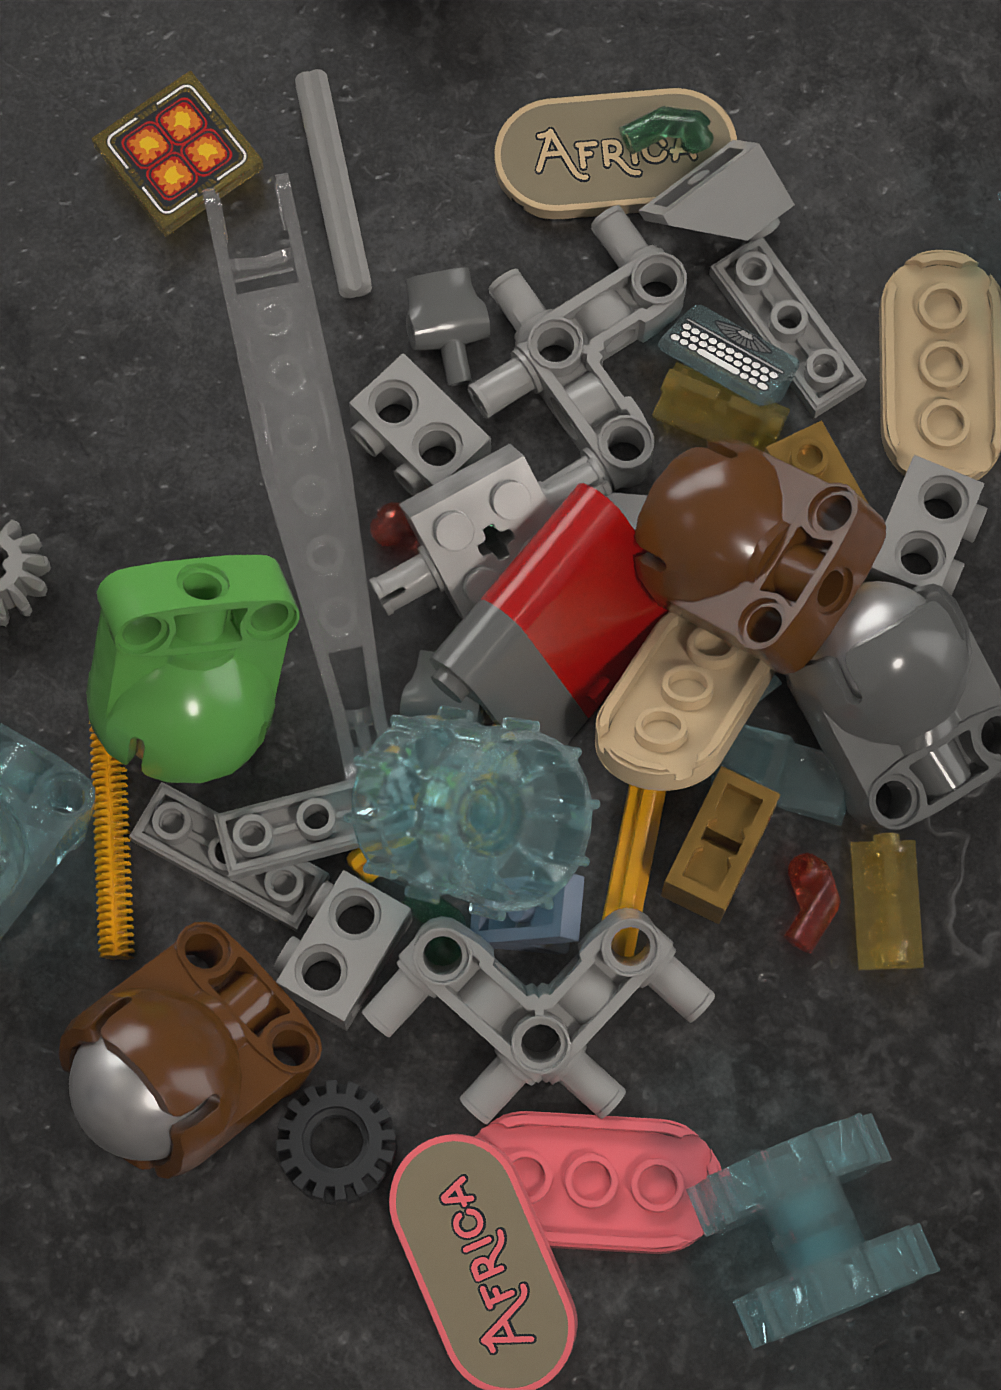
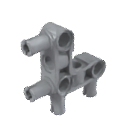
M620 205L612 206L605 210L591 224L592 232L619 267L618 270L559 307L546 310L516 268L502 274L489 286V294L517 331L514 336L516 346L510 353L511 360L468 386V393L479 412L486 419L530 391L540 394L579 449L581 455L580 459L543 481L544 485L585 464L592 457L602 469L605 475L602 478L604 481H608L612 492L619 488H630L640 484L648 476L651 469L654 451V435L633 398L631 396L624 397L603 368V361L636 340L644 343L679 316L684 303L687 273L683 264L675 256L665 253L662 248H658L656 245L649 246ZM651 282H662L667 284L673 292L665 297H654L647 294L643 287ZM558 345L564 347L571 355L564 361L551 362L545 360L540 355V352L548 346ZM620 442L630 443L640 450L641 455L631 461H621L610 454L609 449Z
M623 908L609 914L577 944L579 952L551 983H541L538 987L533 983L524 985L495 958L494 948L480 935L453 918L441 916L428 920L419 928L415 938L399 954L400 959L397 961V965L400 969L365 1006L362 1013L381 1033L391 1037L428 996L433 998L438 996L493 1045L497 1057L460 1096L461 1103L486 1125L525 1083L532 1086L535 1082L539 1083L541 1080L546 1083L550 1082L553 1085L559 1081L593 1113L603 1119L618 1105L624 1097L626 1090L585 1053L586 1044L639 987L644 988L648 985L689 1023L696 1020L714 1000L715 994L674 957L676 949L673 947L674 942L654 925L648 915L638 909ZM633 927L645 932L647 935L646 946L635 956H620L611 948L612 939L621 929ZM445 936L455 940L462 950L459 958L446 966L435 965L430 962L425 956L424 948L433 938ZM539 1024L550 1026L559 1035L554 1047L541 1053L527 1049L522 1043V1037L525 1032L532 1026Z

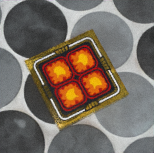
M191 70L92 137L94 148L165 237L264 169L262 158Z

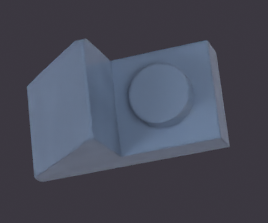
M565 871L475 881L470 930L480 935L494 949L557 955L568 953L570 942L579 941L585 877Z

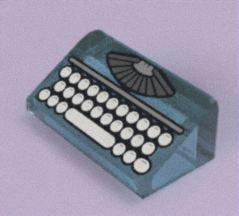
M695 305L690 308L661 337L657 345L664 353L758 406L782 401L800 363L791 354L703 305Z

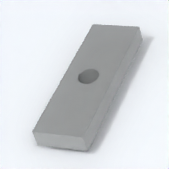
M764 238L750 241L710 266V277L750 332L760 338L773 351L772 354H767L776 367L785 371V374L781 375L813 419L865 386L867 380ZM790 319L797 324V327L785 328L778 321Z
M402 766L214 815L230 881L419 832V824ZM313 814H321L328 819L327 824L320 829L309 828L306 826L305 821Z
M161 782L131 832L130 840L298 933L308 916L307 911L321 885L329 880V873L307 861L230 881L226 864L218 861V855L222 851V846L214 815L219 813Z

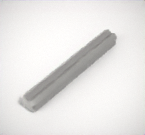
M320 69L301 72L295 78L296 90L339 294L343 298L364 296L371 292V278L328 77Z

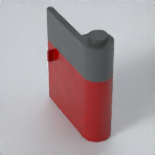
M579 483L429 659L436 670L431 676L434 684L458 703H461L467 696L480 704L529 768L539 776L545 772L611 693L655 624L665 614L670 612L656 603L636 575L634 557L648 551L642 549L636 542L635 530L621 510L592 486Z

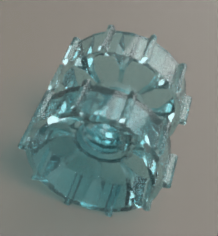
M444 705L438 708L437 714L417 715L414 717L392 715L390 718L392 726L374 742L365 757L358 755L354 758V764L359 769L353 786L351 812L345 813L343 816L344 822L353 824L357 843L367 860L363 866V871L368 874L384 877L389 881L406 887V897L438 904L441 895L450 894L452 897L470 903L469 912L471 914L497 921H503L506 917V912L528 910L535 906L551 910L554 907L552 898L570 881L579 866L587 867L590 863L589 858L584 855L591 834L592 812L600 807V801L591 798L587 778L577 760L581 756V749L563 745L558 740L539 732L540 723L534 720L506 716L503 719L502 725L484 726L473 721L472 710Z
M858 1113L849 1118L812 1129L807 1133L766 1150L759 1151L725 1169L708 1175L706 1179L686 1189L705 1237L713 1234L721 1235L730 1230L761 1220L785 1275L733 1301L753 1349L810 1328L940 1271L920 1223L913 1226L907 1225L893 1232L865 1241L841 1185L868 1174L869 1171L892 1160L872 1113L864 1116Z

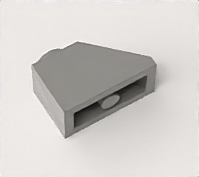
M732 140L638 211L644 221L755 241L774 231L780 224L778 217L795 204L760 144Z

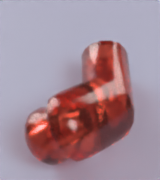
M801 853L795 856L788 866V876L801 910L784 935V938L796 948L811 954L839 910L841 900L828 864L812 853Z

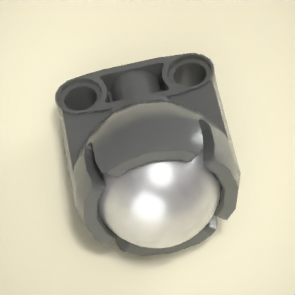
M874 581L862 583L832 633L810 662L799 671L786 674L787 686L798 707L802 710L845 792V804L848 813L855 821L862 825L899 830L908 827L944 809L1001 771V689L970 631L968 622L956 599L940 585L933 583L909 589L890 582ZM989 720L993 724L995 734L992 745L986 749L981 740V730L984 723ZM886 783L892 795L891 804L888 810L881 814L877 809L876 795L879 788Z

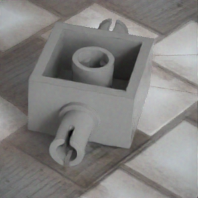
M508 444L400 503L399 506L421 545L417 548L419 554L382 575L369 579V582L375 593H377V597L388 616L400 607L438 587L440 592H446L456 613L463 620L579 483L592 486L605 496L612 494L611 487L607 480H603L602 477L605 475L593 457L587 460L585 464L544 485L541 481L537 482L524 455L511 444ZM493 524L499 530L496 533L497 541L490 546H486L483 543L485 541L483 529Z

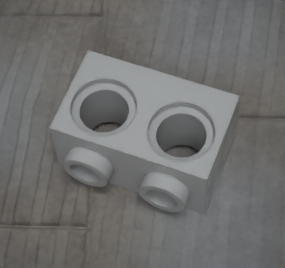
M404 353L349 402L351 423L354 425L350 428V432L355 440L370 455L376 457L381 452L397 467L393 471L394 476L412 496L491 454V438ZM392 404L402 405L411 412L404 421L399 423H388L378 416L384 407ZM435 446L445 447L455 455L449 463L442 466L430 465L421 456L426 450Z
M914 455L885 522V541L863 583L874 581L890 582L909 589L934 583L942 586L952 595L965 563L954 559L961 539L974 542L988 509L977 504L985 483ZM930 499L944 500L952 507L955 516L948 519L936 518L926 510L924 502ZM910 553L919 554L928 560L932 571L923 575L913 574L903 566L901 557Z
M343 870L335 884L325 881L321 885L307 911V915L314 918L301 940L294 936L288 940L278 956L273 970L280 973L276 983L293 1001L347 1031L413 920L411 908ZM363 906L374 914L373 924L367 931L361 934H349L338 926L340 915L349 907ZM330 961L341 970V976L337 984L324 991L310 988L305 983L307 970L316 962Z

